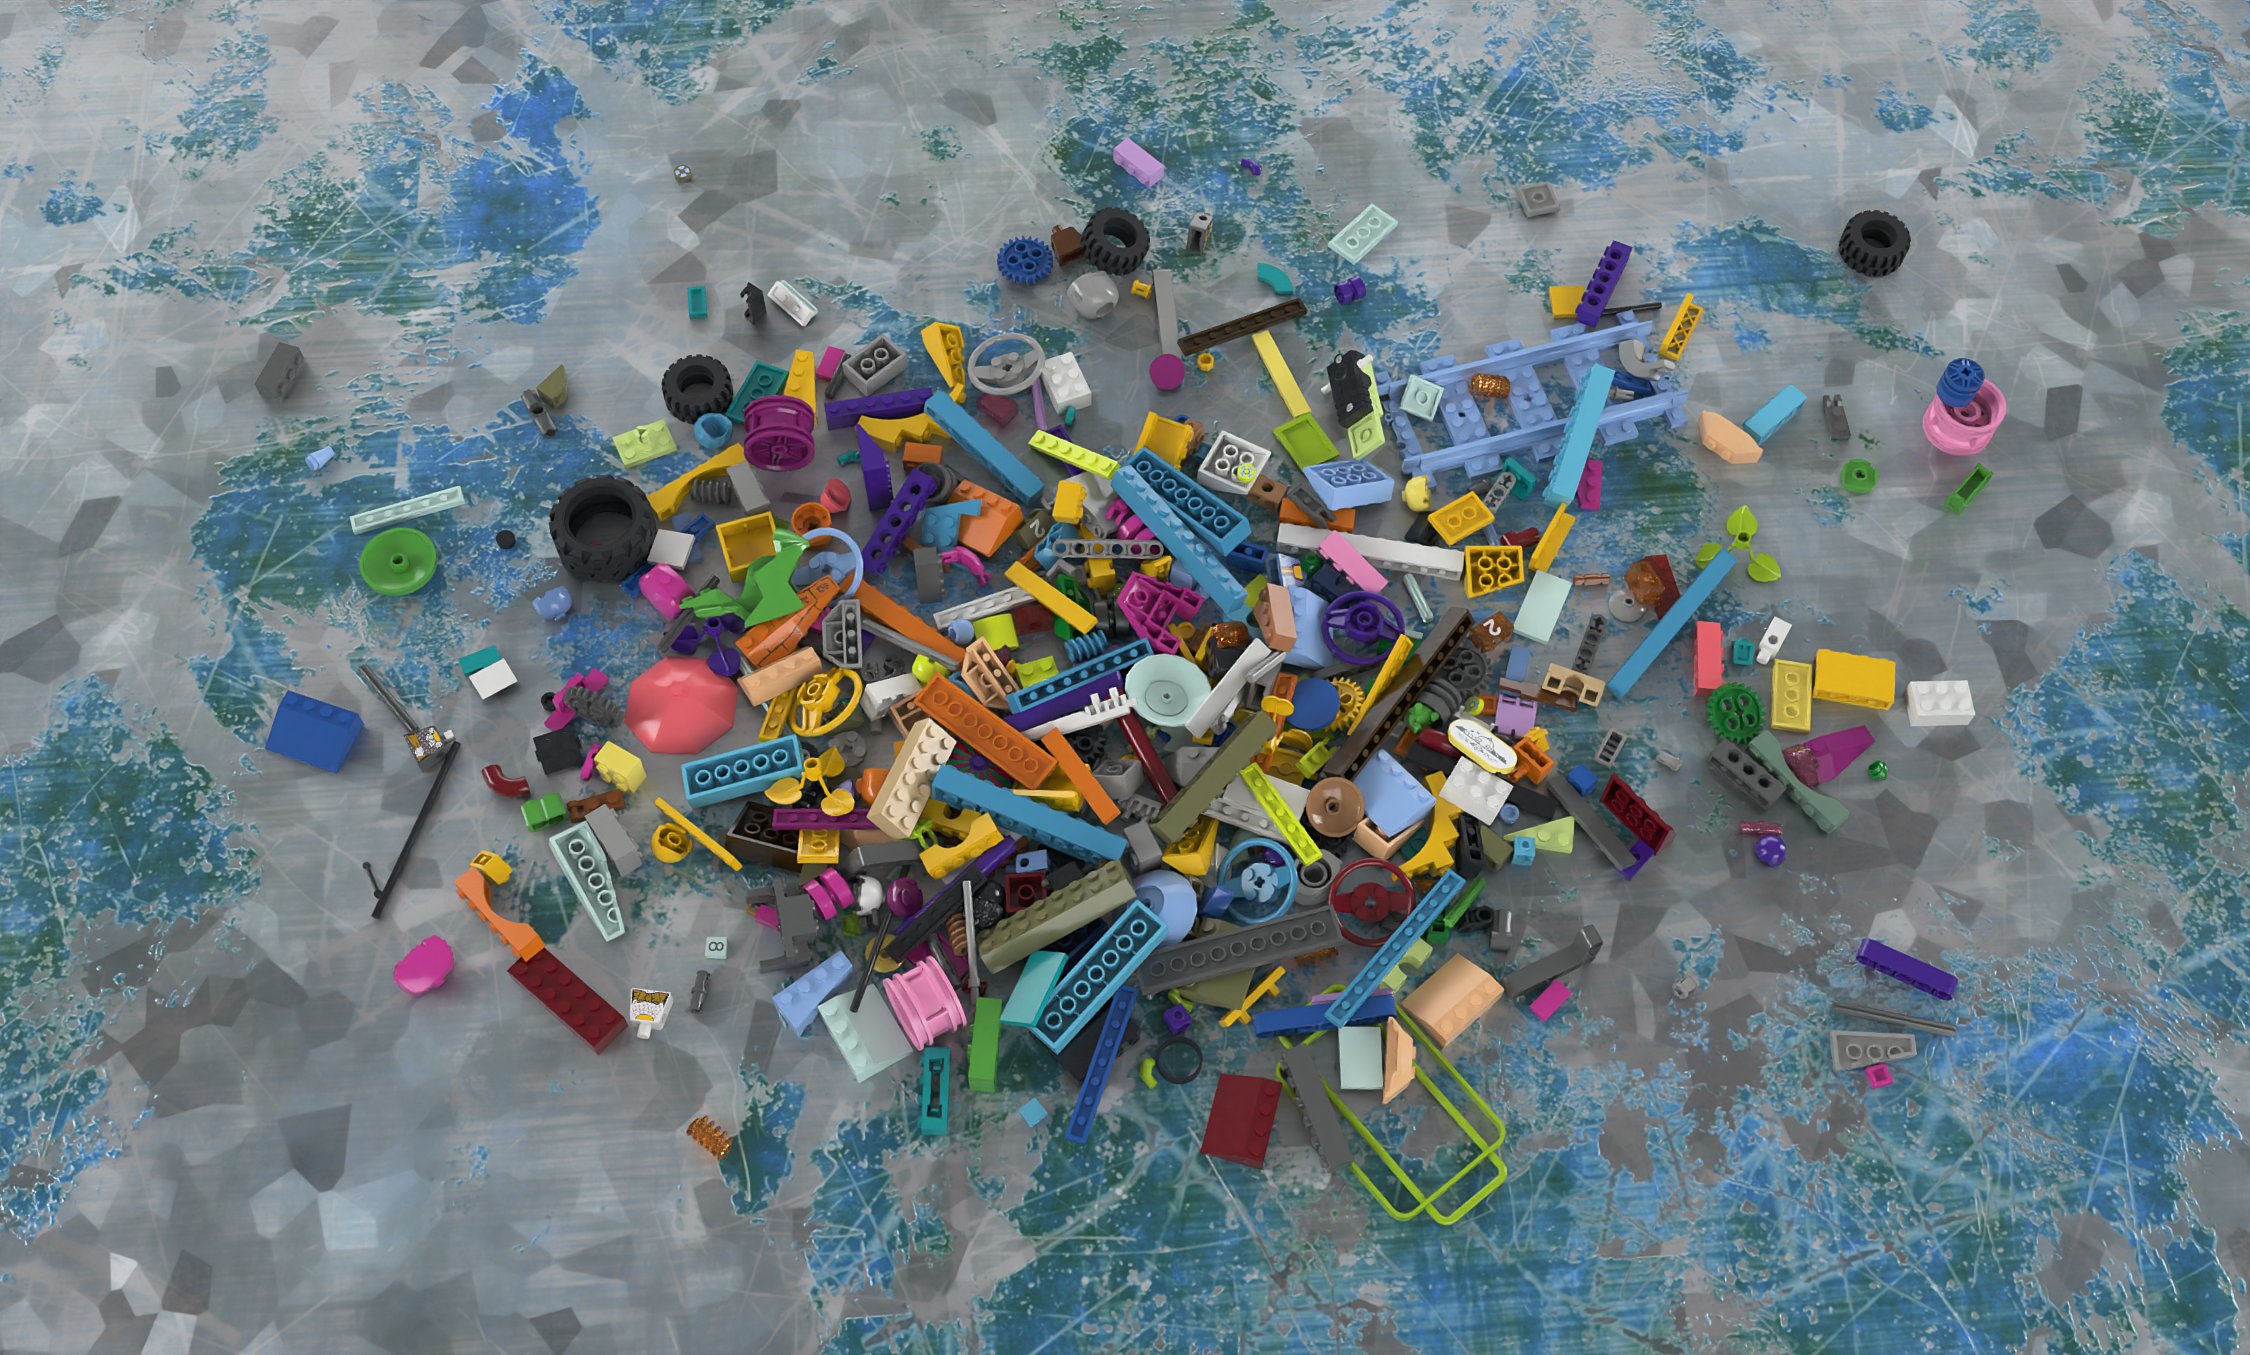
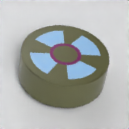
M687 165L677 166L674 169L675 179L679 182L690 180L692 177L690 167Z

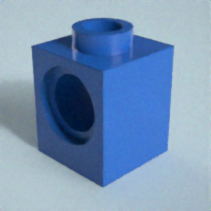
M1580 763L1566 777V780L1581 797H1584L1586 794L1591 795L1597 787L1595 785L1599 779L1583 763Z

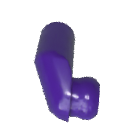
M1242 158V167L1253 169L1252 174L1255 176L1261 174L1262 166L1259 163Z

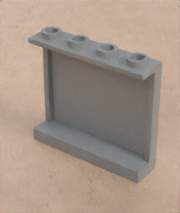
M1087 471L1062 480L1079 482L1086 489V499L1082 504L1083 516L1079 520L1097 539H1106L1108 534L1118 531L1126 520L1135 515V512L1131 509L1125 520H1122L1119 525L1115 524L1118 516L1113 514L1109 520L1105 518L1111 504L1118 496L1110 486L1112 479L1108 480Z

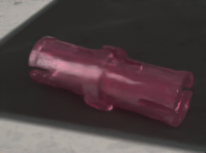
M1741 820L1740 833H1753L1758 836H1781L1782 828L1780 827H1782V824L1765 823L1761 820L1759 822Z

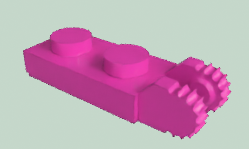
M1118 495L1111 504L1105 518L1109 520L1114 514L1118 516L1115 524L1119 525L1122 520H1125L1131 508Z

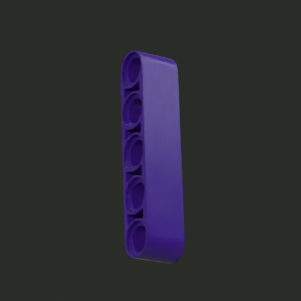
M1866 938L1862 940L1856 956L1858 962L1942 1000H1952L1958 984V979L1955 976L1872 939Z

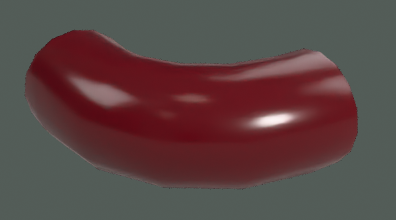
M1427 726L1421 730L1419 737L1421 745L1435 749L1458 760L1462 756L1466 757L1463 752L1450 743L1447 733Z
M497 764L489 765L481 771L488 788L500 796L517 798L531 794L525 776L508 778L503 774L501 766Z

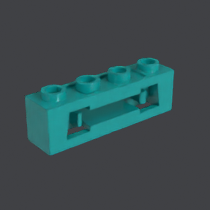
M925 1047V1054H921L920 1060L921 1067H924V1074H920L919 1086L923 1087V1095H919L918 1107L922 1108V1115H918L917 1127L921 1128L922 1135H948L951 1050L949 1047ZM941 1065H944V1071H941ZM931 1066H933L934 1074H941L939 1097L940 1111H942L941 1119L939 1118V1108H931L933 1081L932 1072L930 1071ZM929 1111H931V1117H928Z

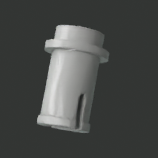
M1661 750L1656 761L1672 768L1671 771H1678L1683 763L1680 757L1676 758L1664 750Z

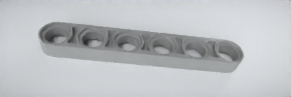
M1061 538L1054 542L1052 551L1058 557L1156 559L1162 556L1164 546L1157 540ZM1058 543L1065 544L1066 551L1058 552L1056 545ZM1077 543L1083 544L1085 551L1082 553L1076 552L1075 545ZM1099 543L1103 545L1104 551L1096 553L1093 546ZM1120 544L1123 547V551L1119 554L1114 553L1112 546ZM1132 545H1140L1142 551L1139 554H1134L1131 551ZM1158 545L1161 551L1158 554H1153L1150 551V547Z

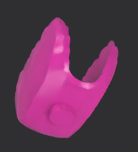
M659 562L639 579V586L645 598L663 613L666 618L672 621L678 619L683 609L679 608V605L683 604L682 600L689 596L694 598L696 595L690 585L665 563Z
M436 935L424 939L421 945H417L416 948L406 955L403 961H399L394 967L395 971L393 972V981L410 995H421L433 986L437 989L446 981L443 977L454 968L451 947L447 945L446 940H442Z

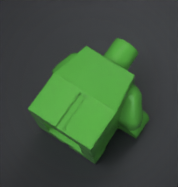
M1416 703L1404 715V723L1417 735L1421 733L1423 727L1431 726L1430 718L1434 722L1438 719L1439 714L1433 712L1426 705Z

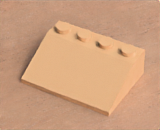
M1457 953L1404 999L1400 1006L1444 1049L1501 998L1504 988L1490 974Z

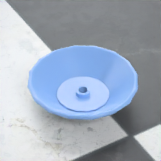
M1167 870L1143 873L1132 880L1137 897L1112 911V926L1136 900H1139L1146 907L1150 905L1148 909L1167 924L1169 928V934L1154 950L1182 942L1193 927L1197 913L1196 893L1189 881L1178 873Z

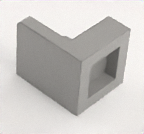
M1059 558L1046 574L1047 583L1055 588L1060 574L1075 577V567Z

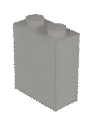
M1282 661L1254 683H1251L1246 707L1258 711L1263 710L1261 702L1264 697L1272 695Z

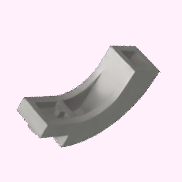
M1632 339L1619 343L1621 362L1624 368L1634 376L1648 381H1660V375H1665L1667 372L1675 370V363L1666 359L1647 363L1644 356L1643 342Z

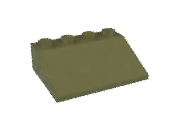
M1203 917L1196 939L1242 927L1223 920ZM1256 967L1182 985L1177 990L1185 1000L1241 1010Z

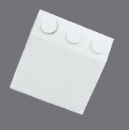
M1222 430L1198 470L1197 483L1212 490L1247 495L1269 459L1271 452ZM1250 464L1255 468L1256 475L1252 482L1244 483L1238 479L1237 470L1240 465Z

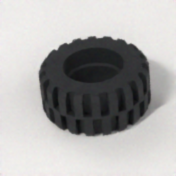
M1107 207L1098 210L1091 216L1082 232L1080 241L1082 243V251H1085L1084 256L1090 260L1092 266L1095 265L1097 267V270H1103L1109 275L1113 273L1115 276H1121L1122 273L1127 275L1130 272H1134L1140 266L1150 247L1149 232L1146 227L1144 228L1142 220L1139 221L1137 219L1138 216L1130 214L1126 209L1120 210L1118 207H1114V209ZM1105 235L1117 237L1124 243L1126 248H1120L1111 244Z
M1867 210L1856 214L1849 220L1839 241L1840 255H1843L1842 259L1844 262H1847L1848 266L1851 269L1854 268L1857 273H1864L1865 276L1874 275V277H1879L1882 274L1885 276L1896 271L1901 266L1910 248L1911 236L1909 235L1908 228L1904 227L1905 224L1899 221L1895 215L1891 216L1888 212L1884 211L1883 213L1880 210H1874L1873 212ZM1864 239H1875L1886 248L1873 247L1866 243Z
M696 354V356L688 355L685 359H678L676 364L672 363L669 366V370L665 371L661 382L667 409L674 417H678V420L682 422L687 421L688 424L694 425L703 414L720 413L723 415V412H727L729 405L733 401L732 396L734 393L730 374L725 365L721 364L719 360H713V357L707 355L703 357L702 354ZM696 383H706L713 386L707 393L700 396L683 394L687 387Z

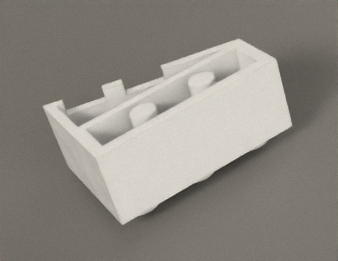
M913 673L903 674L867 684L860 704L872 722L888 715L891 705L923 688Z

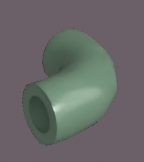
M1239 828L1231 838L1229 851L1244 840L1263 838V836ZM1249 847L1239 852L1231 861L1233 869H1240L1251 863L1248 852Z

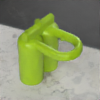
M926 818L917 820L909 837L895 841L918 838L923 848L927 850L930 847L922 836V833L927 831L929 837L933 840V845H938L937 837L930 828L933 820Z

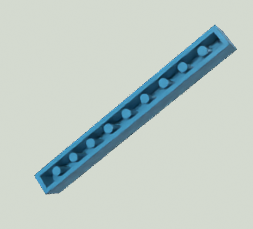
M1131 465L1117 469L1110 484L1115 492L1226 614L1241 609L1249 593Z

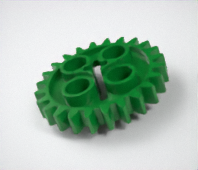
M1737 682L1726 683L1724 686H1718L1716 690L1712 691L1713 696L1707 698L1711 703L1705 704L1709 711L1704 712V714L1710 717L1705 721L1712 723L1709 729H1715L1713 735L1720 734V741L1726 738L1731 742L1733 741L1736 745L1752 741L1753 737L1758 736V731L1764 729L1760 724L1766 723L1762 716L1767 715V713L1761 711L1765 707V705L1759 704L1762 698L1755 697L1758 692L1751 693V686L1745 688L1744 683L1738 685ZM1740 698L1743 701V706L1739 702ZM1722 702L1726 705V710L1722 707ZM1745 717L1748 718V724L1745 722ZM1728 721L1731 723V728L1728 726Z

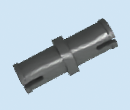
M704 970L697 971L695 986L691 990L692 999L689 1011L696 1014L702 1013L704 998L708 994L707 985L710 973Z

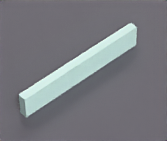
M457 486L350 516L353 532L357 535L463 505L465 501L461 487Z

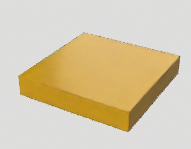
M1584 285L1549 287L1548 291L1553 318H1577L1578 314L1575 311L1578 304L1583 303L1581 299L1585 292Z

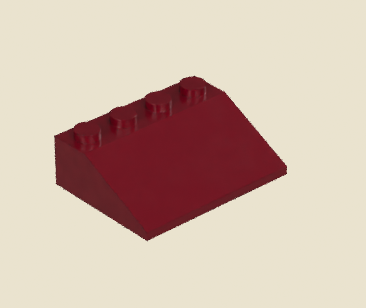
M1615 773L1611 775L1599 801L1638 839L1655 851V856L1673 842L1677 834L1670 825L1660 818L1656 811L1646 804L1643 798L1637 796L1627 783H1624Z
M1221 1073L1200 1153L1262 1170L1283 1083L1263 1077Z

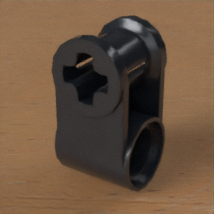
M1488 906L1467 908L1457 921V932L1468 933L1488 929L1491 927L1494 918L1493 910ZM1485 915L1488 917V920H1482L1479 916Z

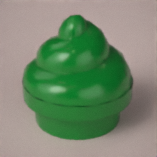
M1877 760L1868 767L1871 778L1877 780L1887 779L1888 767L1886 763Z

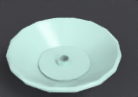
M1170 654L1151 655L1138 661L1128 672L1125 683L1127 698H1137L1138 705L1132 706L1136 712L1154 724L1168 727L1184 726L1212 692L1208 677L1196 664L1181 656Z

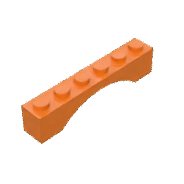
M474 866L454 881L458 887L456 893L462 900L467 898V905L473 911L476 909L479 911L477 913L479 918L484 923L486 921L489 922L487 926L494 934H500L499 939L505 946H511L509 949L516 958L521 956L527 962L545 947L539 935L528 923L511 922L493 912L491 906V887Z

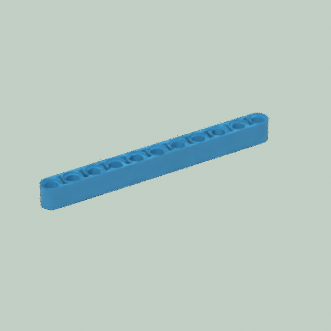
M1723 547L1609 680L1605 688L1615 697L1621 699L1738 559Z

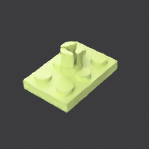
M664 419L645 426L636 427L637 429L612 437L625 469L677 451L676 444Z

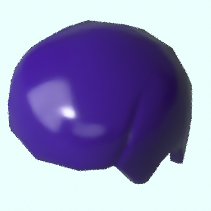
M1765 835L1756 842L1755 852L1760 861H1765L1770 866H1776L1781 864L1786 858V845L1778 836Z

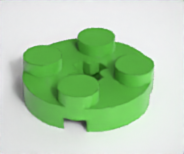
M1850 460L1849 463L1843 466L1840 472L1843 488L1856 493H1870L1879 478L1877 469H1873L1870 466L1871 463L1866 460ZM1857 473H1859L1860 476L1863 478L1856 477Z

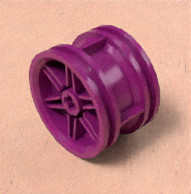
M772 395L758 398L744 410V428L747 435L744 438V456L751 465L766 471L786 472L803 468L813 460L815 441L811 433L814 430V412L809 404L791 396Z

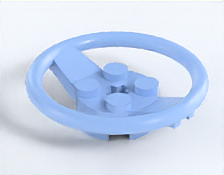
M818 528L809 531L802 537L811 540L821 535L835 536L843 540L852 552L840 555L831 551H823L810 559L808 566L794 571L791 583L800 592L797 586L813 584L828 575L827 570L831 567L832 570L829 571V576L839 585L847 575L856 569L854 580L847 592L840 598L831 601L827 608L833 609L840 600H849L855 594L862 580L864 564L859 547L849 535L834 528Z

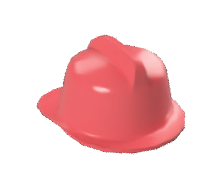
M836 478L828 481L824 492L820 496L821 504L832 514L845 511L851 500L848 487Z

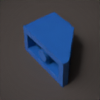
M1220 885L1203 892L1202 900L1197 902L1196 917L1201 922L1203 917L1220 920L1236 893Z

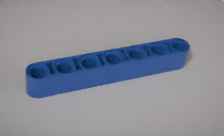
M1383 995L1367 998L1343 1027L1387 1022L1389 1017L1396 1019L1397 1012L1393 996ZM1334 1002L1256 1013L1253 1015L1256 1037L1264 1039L1338 1029L1336 1025L1324 1017L1326 1011Z

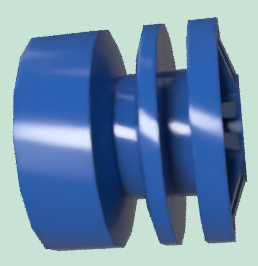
M1967 358L1954 359L1948 364L1936 386L1939 398L1945 404L1952 407L1967 406L1973 401L1977 391H1979L1985 379L1984 371L1973 360Z

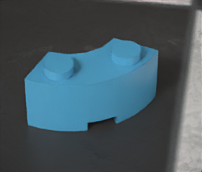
M1058 522L1051 526L1048 535L1035 546L1034 557L1049 571L1059 558L1063 560L1065 558L1058 557L1053 553L1052 546L1054 542L1061 538L1078 539V530L1070 523ZM1058 543L1056 550L1060 553L1065 552V544Z

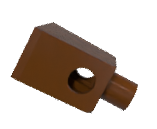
M1060 225L1054 226L1052 229L1053 234L1051 235V247L1059 266L1061 267L1084 257L1085 251H1082V243L1080 241L1082 235L1071 226L1065 229Z

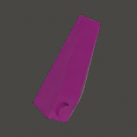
M1863 725L1807 741L1800 748L1798 755L1817 785L1836 778L1841 771L1869 748L1875 740L1867 727Z

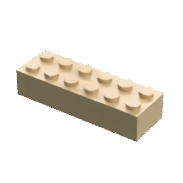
M930 718L915 722L866 817L894 841L909 837L932 792L931 785L941 764H946L957 741Z

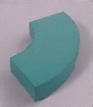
M1257 263L1258 281L1270 284L1274 288L1275 294L1293 295V285L1283 271L1269 264Z

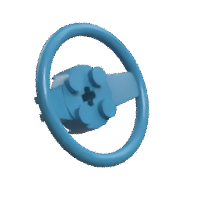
M1250 838L1235 845L1225 855L1218 870L1217 885L1236 893L1234 898H1247L1262 904L1276 901L1281 890L1289 886L1287 897L1281 907L1273 914L1264 918H1249L1238 913L1231 904L1228 906L1226 912L1234 920L1249 926L1281 918L1289 910L1297 893L1298 873L1291 855L1279 843L1267 838ZM1251 846H1265L1275 850L1281 855L1287 865L1276 868L1268 863H1255L1244 869L1242 876L1225 881L1226 871L1230 862L1239 852Z

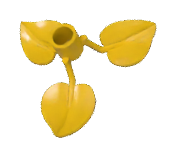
M1266 696L1261 702V707L1264 711L1273 712L1272 720L1274 722L1277 714L1287 716L1291 715L1294 711V706L1291 702L1275 696ZM1235 709L1232 719L1241 725L1253 712ZM1290 729L1288 732H1282L1278 739L1275 735L1270 741L1266 740L1262 745L1264 748L1261 753L1266 755L1274 754L1275 747L1279 746L1280 741L1287 746L1309 752L1313 748V741L1308 733L1298 729Z
M836 746L830 748L818 758H808L804 761L805 772L801 773L802 779L800 784L796 779L786 777L778 780L768 790L764 791L765 795L775 803L782 805L792 804L802 797L799 789L803 788L807 778L810 781L819 780L825 794L828 796L821 802V809L825 814L830 816L844 815L852 811L855 806L854 799L848 791L836 789L830 794L822 779V776L824 777L825 775L835 777L845 768L844 759Z

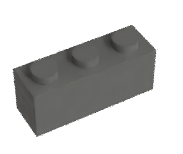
M281 342L278 343L254 384L260 395L280 400L287 391L290 381L294 379L297 369L303 363L304 357L299 347Z

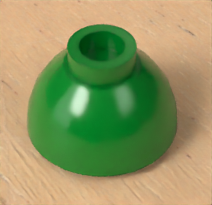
M1305 554L1299 559L1301 570L1307 573V578H1312L1323 567L1321 559L1315 554Z

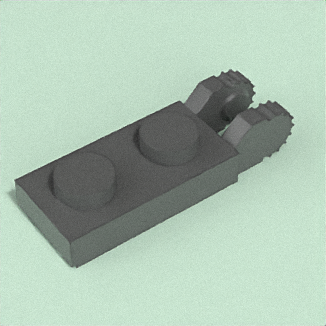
M1840 394L1834 395L1835 406H1831L1829 395H1824V414L1831 440L1850 439L1851 433Z
M1302 484L1298 485L1287 495L1291 502L1313 521L1315 520L1322 529L1328 527L1326 520L1320 516L1322 513L1330 522L1336 520V516L1327 508V505Z

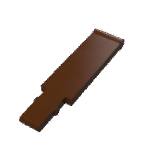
M1502 677L1498 679V688L1520 694L1522 698L1571 712L1577 711V695L1575 694L1572 695L1565 692L1558 694L1543 689L1540 685L1526 681L1520 683Z

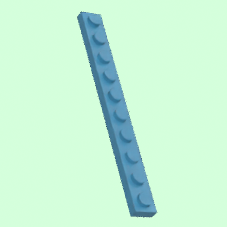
M1449 869L1326 1011L1324 1017L1342 1029L1461 890L1466 880Z

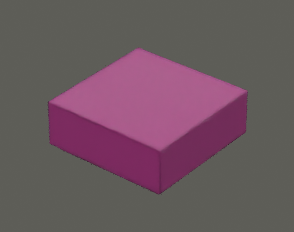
M1885 1063L1868 1067L1864 1070L1872 1090L1893 1083Z

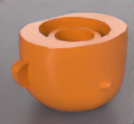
M864 769L862 778L855 782L856 791L861 794L862 801L869 809H871L890 769Z

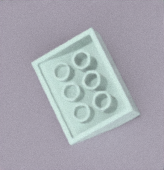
M874 984L866 987L857 1013L849 1010L856 990L835 996L817 1006L821 1019L858 1083L914 1052Z

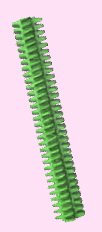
M1477 876L1443 919L1446 927L1453 928L1485 887V878Z

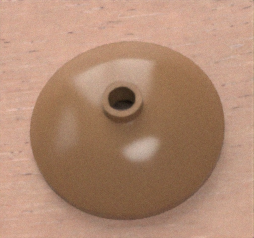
M1330 777L1321 780L1311 789L1306 800V814L1310 824L1315 830L1326 836L1341 837L1351 833L1357 828L1364 815L1365 804L1361 791L1354 783L1344 778ZM1330 803L1334 804V808L1332 810L1329 809Z

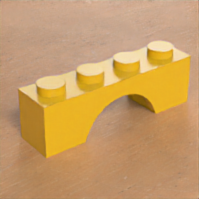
M987 812L971 822L970 833L960 845L953 848H943L935 844L920 853L919 856L927 872L937 881L972 858L979 856L985 850L997 845L1004 837L994 819Z

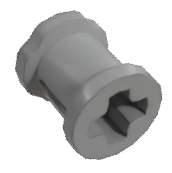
M1687 972L1683 979L1678 983L1672 984V990L1679 998L1685 999L1692 989H1696L1700 984L1692 973Z

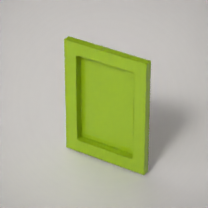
M1310 412L1272 430L1302 473H1304L1303 467L1324 464L1340 456L1338 450Z

